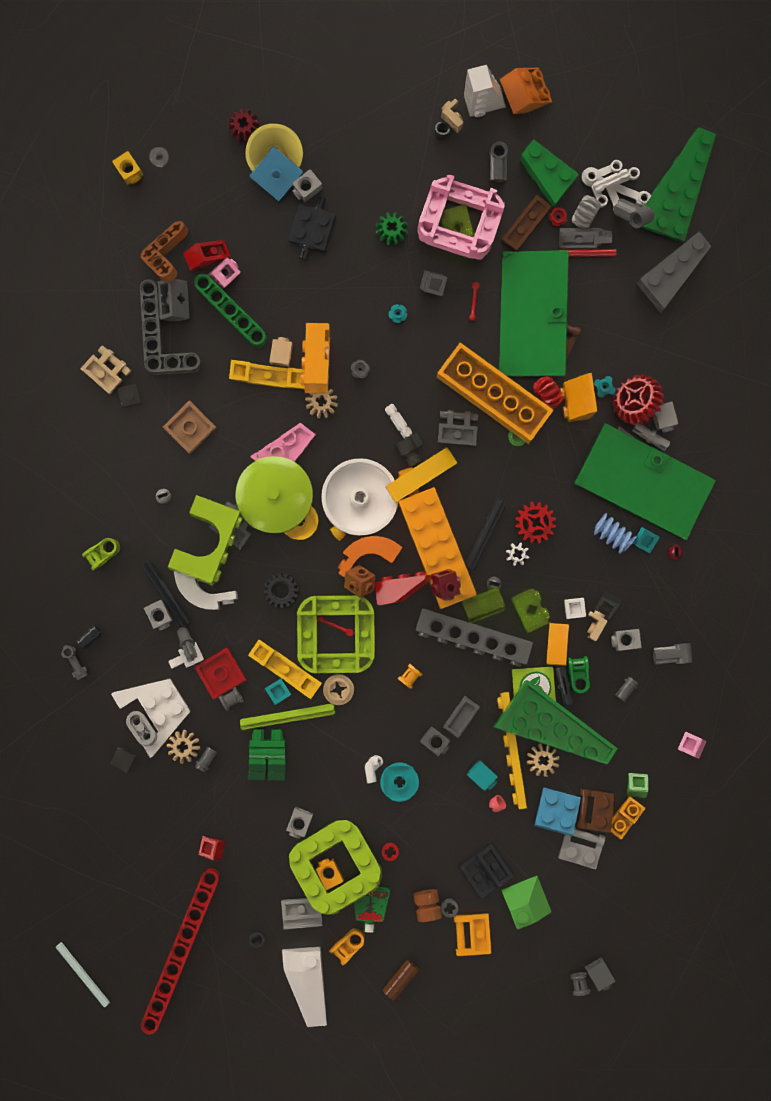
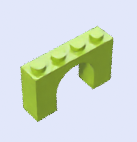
M196 495L189 512L190 516L216 527L220 534L218 547L214 552L204 557L193 556L175 549L168 568L213 586L214 582H218L220 579L221 571L219 569L221 564H225L229 555L226 553L228 546L232 547L236 537L233 535L236 528L239 529L243 518L240 517L241 513L238 510Z

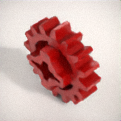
M531 502L529 508L526 505L523 506L524 512L521 510L517 512L520 517H515V520L519 522V524L515 525V528H520L517 534H523L524 541L530 538V543H533L534 539L537 540V543H541V538L546 541L548 540L547 534L553 535L551 528H556V525L552 524V522L556 518L551 517L553 510L547 511L548 505L542 508L541 502H538L537 506H534V503ZM532 510H538V511H539V512H538L537 514H535V515H531V514H528V513H527V512L532 511ZM544 516L547 517L548 526L544 524ZM537 518L539 520L538 524H540V527H533V522L531 521V519L535 520ZM523 519L527 522L528 528L526 530L523 527ZM539 530L543 532L541 535H532L534 531Z

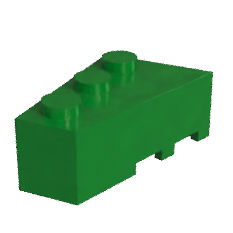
M534 139L521 155V163L531 178L537 183L552 209H554L574 184L579 174Z

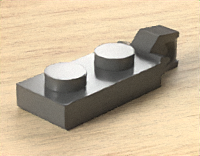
M560 228V249L597 248L602 243H612V231L601 228Z

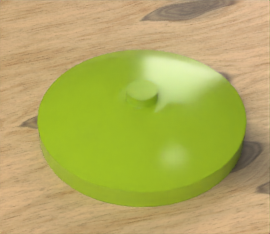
M270 456L253 462L243 471L237 483L236 503L242 517L251 526L266 533H283L295 528L306 518L312 505L313 490L308 475L297 463L284 457Z

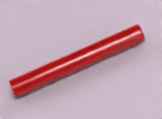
M559 249L569 250V257H616V249Z

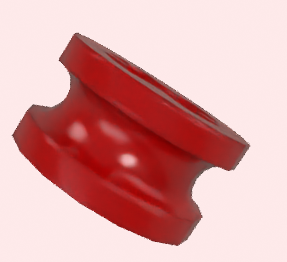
M386 843L383 846L382 856L385 860L393 861L398 857L399 849L396 844ZM389 847H394L393 851L396 850V853L388 857L385 849L388 850Z

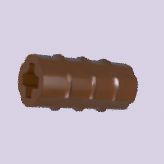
M407 959L382 991L390 999L396 1001L419 973L420 969Z

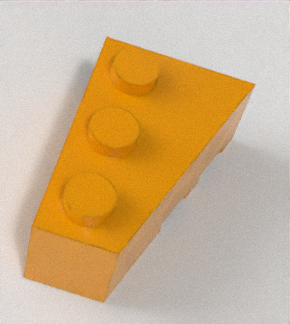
M306 323V341H303L302 348L303 352H305V357H302V369H305V374H301V385L305 386V393H328L329 324Z

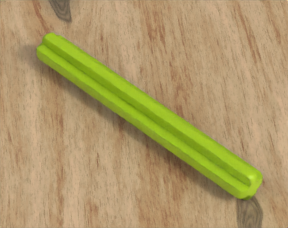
M326 704L240 720V726L242 730L324 717L334 715L335 708L333 704Z

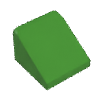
M629 773L627 796L646 798L648 794V774Z

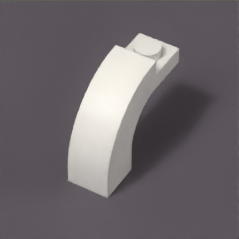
M174 572L175 581L181 594L190 603L200 608L220 610L219 602L227 605L233 604L234 600L238 599L237 591L209 594L200 588L196 579Z

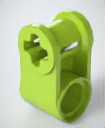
M106 538L86 550L82 556L87 558L92 566L91 569L94 571L118 554L120 544L115 539ZM108 542H112L114 544V549L112 552H108L106 550V545Z

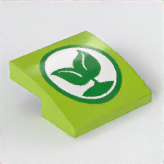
M553 666L512 669L514 696L524 681L528 680L556 701Z

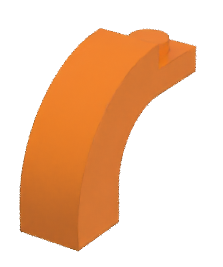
M370 536L361 538L349 545L343 552L349 558L342 560L338 566L340 570L338 574L345 578V572L352 569L359 558L368 554L378 555L392 564L403 547L384 537Z

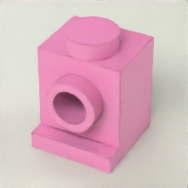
M226 258L207 275L222 289L241 272L238 270L239 266L234 260ZM222 269L226 270V276L221 273Z

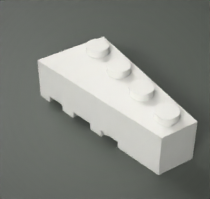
M487 65L467 70L464 98L470 117H481L486 112L506 107L501 87Z

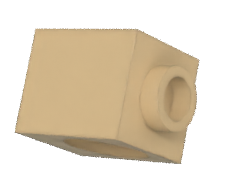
M278 337V340L273 339L269 361L271 365L290 368L293 344L289 342L288 338Z

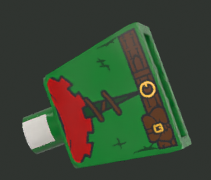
M378 887L374 892H370L354 902L356 920L364 921V932H375V922L384 921L390 888Z

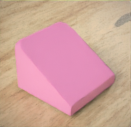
M685 732L678 750L699 759L706 741Z

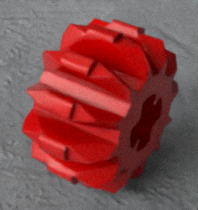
M548 376L542 377L534 383L533 389L537 398L551 409L562 403V393L552 378Z

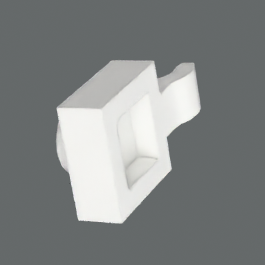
M195 642L194 646L197 652V657L194 658V661L187 660L184 651L180 649L178 651L181 656L168 661L171 668L173 669L183 663L188 668L203 661L204 658L197 643Z

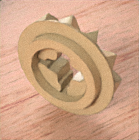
M336 674L326 680L323 693L330 703L343 705L352 698L354 685L347 676ZM336 681L338 682L340 687L347 686V688L342 691V698H340L337 692H330L336 688Z

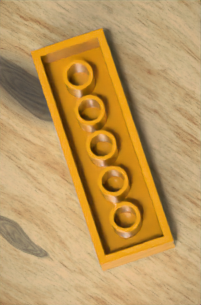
M459 343L437 373L439 380L528 444H530L553 412V409L462 343Z
M435 487L398 501L427 575L451 569L456 572L457 577L460 579V594L454 596V599L444 601L435 595L439 608H445L477 595Z

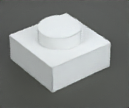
M584 598L564 600L566 619L586 617Z

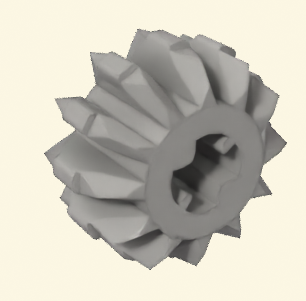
M584 196L572 217V222L580 228H589L600 209L601 202L594 197Z

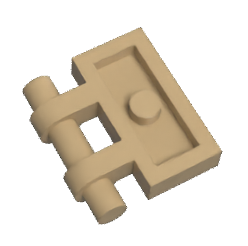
M101 346L98 349V352L102 354L101 358L98 359L92 355L81 367V370L107 393L111 394L123 381L117 375L122 372L128 376L131 370L123 360L120 361L114 356L112 350ZM107 361H110L115 366L112 371L105 365Z

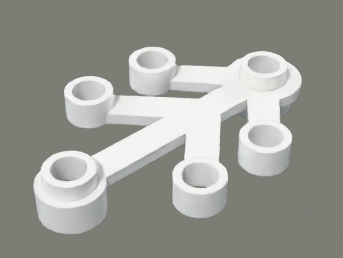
M614 160L611 165L599 170L589 167L582 173L583 183L592 188L595 198L597 200L600 198L605 200V203L601 204L600 207L606 206L608 198L602 195V192L596 193L593 184L603 181V176L609 173H618L622 169V163L619 160ZM618 164L619 169H614L613 165ZM632 167L628 171L630 174L629 179L606 189L613 206L619 200L617 192L635 199L636 205L643 207L651 197L647 191L637 192L620 185L629 180H636L639 177V169ZM635 171L637 176H631L630 172ZM593 174L595 178L590 179L588 175ZM641 196H646L647 201H642Z

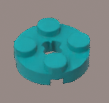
M396 762L385 768L381 775L380 785L387 797L393 801L402 802L410 799L419 787V778L412 766L403 762ZM398 776L405 780V784H402V787L394 784V780H397L396 777Z

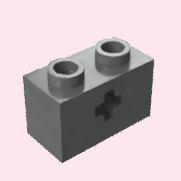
M174 279L169 283L158 281L159 319L173 322L190 319L187 281Z

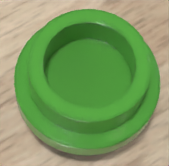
M509 432L508 439L512 445L522 446L525 444L524 440L513 432Z

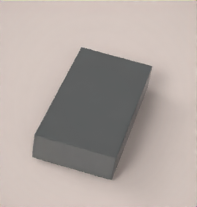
M464 696L443 728L459 739L480 709V706Z

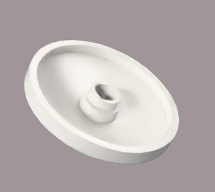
M368 459L345 461L335 467L325 480L321 496L323 510L329 521L344 533L365 536L378 532L391 521L397 510L398 502L395 503L385 488V486L395 480L385 467L375 461Z

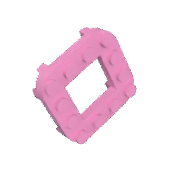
M447 175V178H441L437 181L434 180L419 219V239L428 245L468 258L481 260L492 247L505 204L497 194V190L490 188L488 192L454 181L453 175ZM447 200L483 211L474 238L438 226Z

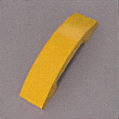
M231 360L230 380L280 388L305 389V386L301 385V374H305L304 369L280 368Z
M447 447L391 482L385 488L396 503L457 464V461Z
M258 640L248 655L310 699H312L322 684L261 640Z

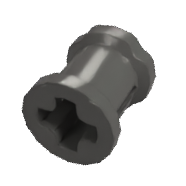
M236 687L225 696H219L226 711H229L237 703L244 702Z
M586 972L570 975L574 985V996L590 994V989L587 987L586 977L588 975Z

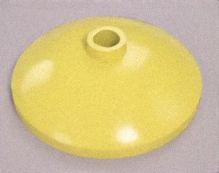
M266 124L259 127L250 136L246 145V160L252 172L273 146L300 167L303 158L302 144L296 133L290 128L281 124Z

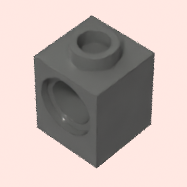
M424 270L420 289L424 292L443 296L447 277L443 274Z
M433 726L428 729L420 740L424 746L437 756L441 753L444 755L450 748L448 744L450 740ZM434 737L442 739V744L439 747L431 745V740Z
M602 958L585 967L598 991H606L613 986L612 983L616 982Z

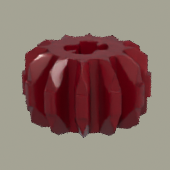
M241 108L240 114L234 111V117H229L228 120L231 124L228 125V129L232 130L230 134L232 137L236 136L237 141H240L243 137L244 141L247 142V137L251 136L258 129L257 127L260 126V122L256 120V114L251 115V110L248 109L244 113V110Z

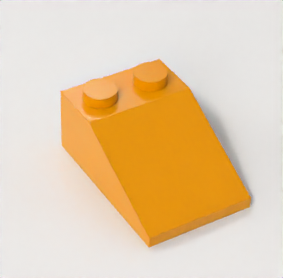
M587 373L562 384L560 391L565 402L562 411L563 417L567 418V422L591 419L597 412L592 373Z

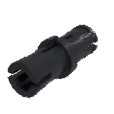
M567 666L555 668L559 684L557 688L560 689L563 706L575 704Z

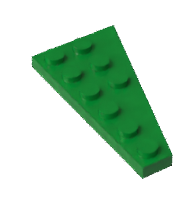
M700 127L695 130L680 155L673 162L671 168L652 192L649 200L643 205V207L647 206L653 210L654 220L642 226V228L681 243L685 241L715 140V133Z
M528 680L524 681L493 727L602 764H608L618 749Z

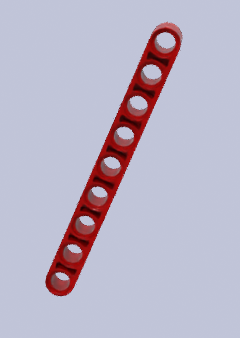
M215 868L205 870L198 883L142 1020L141 1029L146 1034H154L165 1015L219 883L220 873ZM206 874H213L216 878L215 882H208ZM199 892H206L208 899L205 901L201 900L198 896ZM198 910L201 917L198 919L193 918L191 911ZM184 929H192L193 936L187 937L184 934ZM176 947H184L186 954H178ZM169 965H176L178 972L172 973L169 970ZM168 983L171 990L164 991L161 984ZM160 1001L163 1004V1008H155L154 1002ZM151 1019L155 1022L156 1026L149 1027L146 1021Z

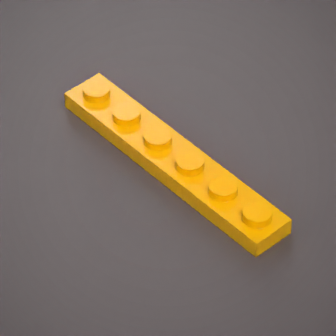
M509 692L500 693V697L497 698L498 708L502 709L503 712L510 703ZM506 732L503 740L504 746L509 749V755H506L508 767L511 766L512 774H509L511 786L514 785L515 793H512L513 803L519 809H524L527 806L516 736Z

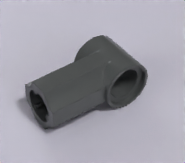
M501 141L495 142L489 153L490 181L493 182L507 181L508 147ZM494 149H502L503 155L497 156L494 153Z
M619 199L614 206L613 212H615V215L629 221L634 228H640L654 220V212L650 207H640L625 199Z
M691 643L653 648L654 663L659 665L693 662Z

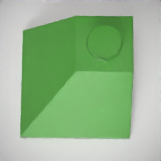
M537 875L501 889L517 930L536 923L551 913Z

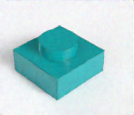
M642 527L633 544L651 553L660 537Z
M282 678L265 688L275 705L292 695Z

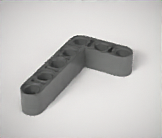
M144 280L140 285L145 368L152 375L198 372L202 367V362L197 354H163L158 286L153 280ZM148 286L154 287V291L151 294L145 293ZM149 305H155L153 312L148 313L146 311ZM155 323L157 325L156 329L149 332L147 330L148 326ZM152 342L158 343L157 349L149 350V345ZM190 359H197V364L194 367L188 366ZM177 360L178 365L175 368H169V362ZM158 361V368L150 369L151 362Z

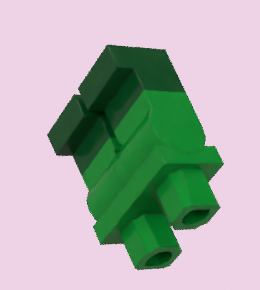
M264 729L253 730L249 749L248 780H266L267 760L268 780H286V739H283L282 729H272L271 739H264Z

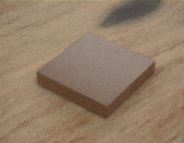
M190 400L163 426L189 454L217 428Z

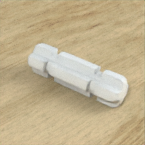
M623 169L618 174L615 173L604 178L603 181L594 183L593 187L596 193L604 191V188L608 189L619 184L621 181L629 179L630 174L627 169Z
M394 404L387 406L385 411L388 416H391L390 419L398 431H401L402 437L404 439L410 437L412 431L409 427L407 428V423L400 413H397Z

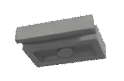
M307 898L281 900L284 929L323 925L322 913L316 911Z

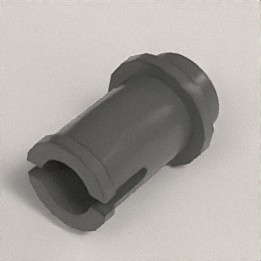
M631 677L624 679L625 683L615 694L624 702H626L632 691L638 688V682Z
M207 746L199 761L196 760L197 764L195 767L203 772L209 770L208 767L217 755V752Z

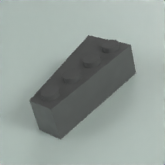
M700 232L644 275L637 283L660 313L711 247Z

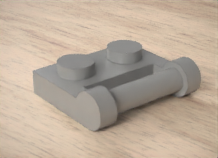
M575 828L572 836L564 835L558 858L596 869L606 836L601 834L598 836ZM572 836L594 842L596 846L592 848L570 841Z

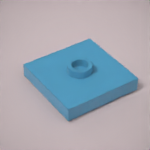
M273 146L249 176L279 201L303 171Z

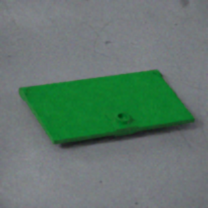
M569 250L502 252L499 371L507 377L566 376Z
M604 423L574 484L686 541L716 480Z

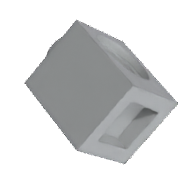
M308 170L292 183L294 189L292 192L298 200L302 198L304 202H307L323 189L322 183L311 170ZM303 184L311 185L308 191L301 189Z
M673 402L665 403L659 406L661 412L655 413L656 418L653 417L656 430H662L663 433L674 430V426L678 424Z
M159 600L144 608L153 629L159 628L161 631L169 627V623L173 621L163 600ZM157 611L164 613V619L160 622L155 619Z
M639 629L613 632L614 636H611L612 647H615L616 651L642 648ZM625 634L630 638V643L626 646L621 643V637Z
M295 807L286 830L290 832L289 835L298 839L301 836L305 837L313 813ZM302 819L305 826L298 829L294 826V821Z

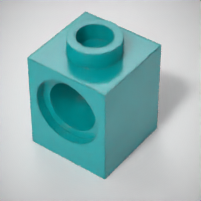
M481 760L467 773L484 791L487 788L491 790L497 783L495 780L497 775Z

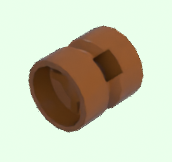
M437 889L419 891L413 894L414 903L419 907L416 910L418 922H429L442 918L441 907L437 905L439 902Z

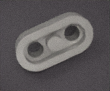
M139 711L131 712L126 719L128 728L141 745L145 747L152 746L157 740L156 731L144 714ZM140 719V723L135 725L136 720ZM150 734V739L146 740V735Z

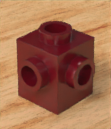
M446 569L431 574L433 581L431 588L436 597L448 601L460 594L461 582L455 571Z

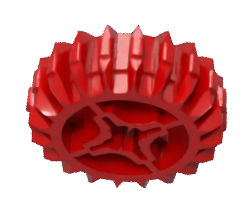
M643 374L640 377L634 375L632 380L627 377V382H621L622 387L616 388L618 394L613 395L615 400L612 402L615 407L614 411L625 423H631L634 426L637 422L643 425L644 420L650 423V417L656 418L655 413L661 412L659 406L664 405L662 399L665 398L662 393L663 389L652 377H646Z

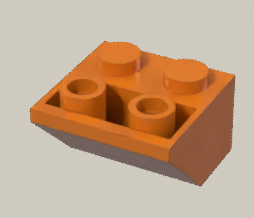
M515 68L500 79L513 114L528 113L552 103L550 92L544 83L543 75L539 68Z

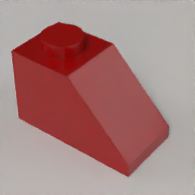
M225 240L196 243L183 253L190 271L205 269L222 262L226 258H231Z

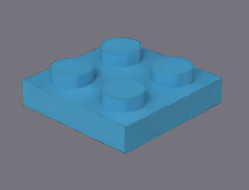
M543 788L534 826L572 836L581 798Z

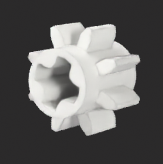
M512 543V550L505 551L510 556L506 560H512L513 566L517 562L524 565L523 559L529 558V556L525 555L528 548H521L522 543H519L518 547H515ZM515 549L517 552H522V554L520 555L521 559H518V557H513Z

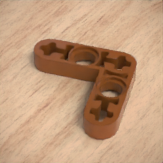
M182 221L173 223L141 253V259L165 283L172 282L177 277V270L164 256L187 236L188 228Z

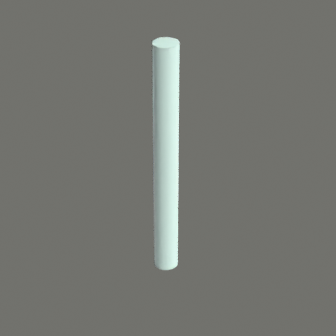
M62 942L59 943L56 949L102 1006L106 1007L110 1001Z

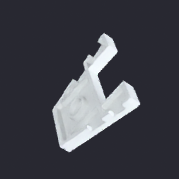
M171 679L111 694L120 709L138 698L158 733L157 740L152 746H143L150 758L157 753L169 736L191 712Z

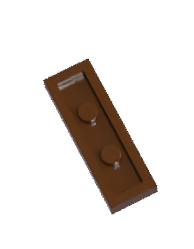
M536 195L501 241L517 252L552 206Z

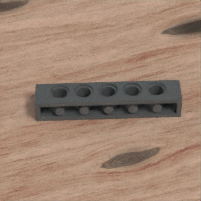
M423 608L415 630L419 631V636L429 638L432 635L437 637L436 641L448 644V641L456 643L455 647L464 650L467 647L474 648V653L483 656L487 652L493 654V659L503 661V658L511 660L510 664L519 667L522 664L527 665L533 642ZM435 621L442 624V630L438 633L433 632L431 629V625ZM457 627L460 629V636L458 638L450 636L451 628ZM470 633L478 635L479 640L477 643L471 644L468 641ZM490 638L495 639L497 642V646L493 650L487 647V641ZM508 644H512L515 647L513 655H508L505 652V647Z

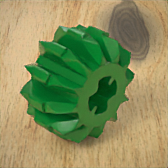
M388 212L386 213V218L380 217L382 223H376V227L379 228L376 234L382 235L380 241L387 239V245H390L391 240L394 241L395 245L398 244L397 239L404 241L403 235L408 234V230L404 228L408 227V224L403 222V216L397 219L396 212L393 214V217ZM389 226L391 228L395 226V231H389Z

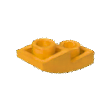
M550 623L547 665L566 666L568 624Z
M629 796L613 816L611 833L617 838L622 839L646 808Z

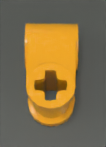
M353 928L329 952L331 954L334 953L341 960L342 965L346 964L363 946L364 932L359 928ZM358 935L361 941L355 943L351 940V936Z

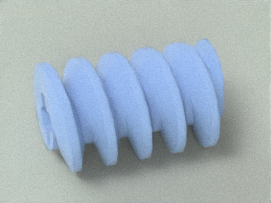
M605 513L596 524L594 535L601 532L600 539L602 540L607 537L606 544L614 542L612 548L615 549L619 546L618 553L620 554L629 548L637 536L631 538L632 532L630 531L624 534L626 528L618 529L619 522L612 525L613 518L610 517L606 520L607 513Z

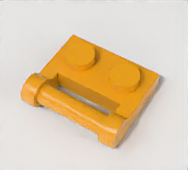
M489 914L455 915L454 922H456L458 946L456 955L491 954ZM464 922H469L471 948H465Z

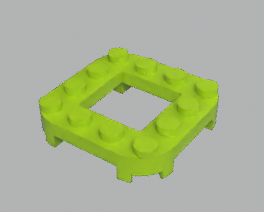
M356 595L311 596L305 599L297 611V657L301 666L311 673H359L369 668L375 656L374 609L367 599L359 598ZM317 615H355V653L317 654Z
M347 820L333 822L298 843L289 854L290 867L308 901L316 911L322 914L334 915L339 913L340 910L370 892H374L381 882V866L374 857L360 829ZM343 841L361 874L332 892L327 893L311 864V860Z

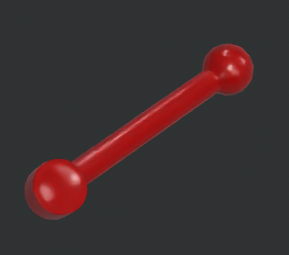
M477 282L472 284L474 291L471 315L469 316L470 321L476 320L477 290L480 287Z
M322 615L317 616V622L326 623L345 632L348 636H352L354 633L352 629H346L324 619Z

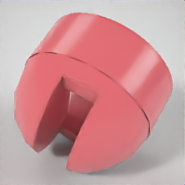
M496 795L490 800L489 807L493 808V812H500L506 808V803L500 795Z

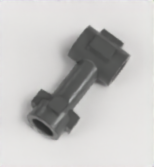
M66 645L63 647L61 655L70 661L75 671L72 673L73 677L79 680L87 676L86 667L82 668L75 656L76 648Z

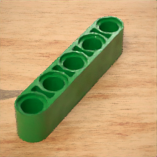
M198 275L194 281L198 292L252 346L257 348L263 347L267 341L263 329L208 275ZM206 280L209 282L206 288L199 287L201 281ZM215 294L222 295L220 301L215 302L212 300ZM234 307L236 311L233 315H227V308ZM247 320L249 322L248 327L240 328V322ZM255 334H261L263 336L261 341L255 342L252 340Z

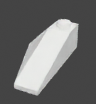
M321 947L283 949L284 972L307 1027L327 1025Z

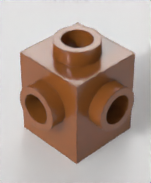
M357 565L345 572L344 587L359 598H362L374 591L375 575L361 565Z

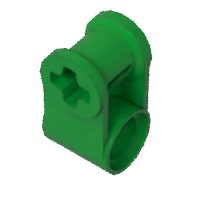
M584 656L580 659L567 658L568 673L572 685L571 689L575 693L586 692L590 686L588 657ZM578 679L583 680L585 683V687L582 690H578L575 687V682Z

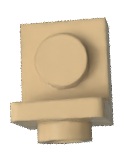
M454 99L452 102L448 101L442 107L441 118L458 133L463 127V118L458 112H453L458 104V101Z
M595 610L594 613L591 611L588 613L589 617L597 621L596 624L592 622L587 631L589 633L588 638L593 641H597L607 623V620L604 619L605 615Z

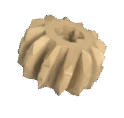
M332 389L328 393H309L312 398L306 397L305 400L311 402L306 405V408H313L310 414L314 415L317 412V418L319 419L321 413H324L325 418H328L327 411L334 414V410L331 407L338 406L337 403L332 402L337 399L336 395L331 396L333 394ZM320 398H324L326 405L319 406L317 400L320 401Z
M183 730L182 736L177 731L175 732L176 738L173 736L169 738L173 744L169 743L167 747L173 748V750L169 751L168 754H176L173 757L174 761L180 757V763H184L186 757L187 761L191 762L190 754L193 757L198 755L193 750L200 749V746L194 745L199 739H191L194 736L193 732L187 737V730ZM186 742L185 745H188V748L183 752L179 745Z
M540 743L538 744V751L534 746L531 748L535 752L534 755L527 753V756L531 757L532 760H527L526 763L534 764L529 768L531 772L537 768L536 775L539 776L542 770L543 776L546 777L547 770L553 774L554 770L551 767L559 766L553 762L554 760H559V756H552L556 753V749L549 751L550 746L546 745L543 750V745ZM540 756H543V757H546V756H547V759H545V760L547 761V763H546V764H543V763H540V764H539L538 761H540V759H538V758H539Z

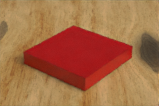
M228 647L194 667L213 700L247 681Z

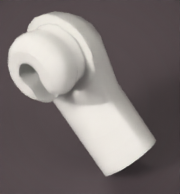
M378 755L372 756L365 764L367 783L377 781L375 771L383 764L382 757Z

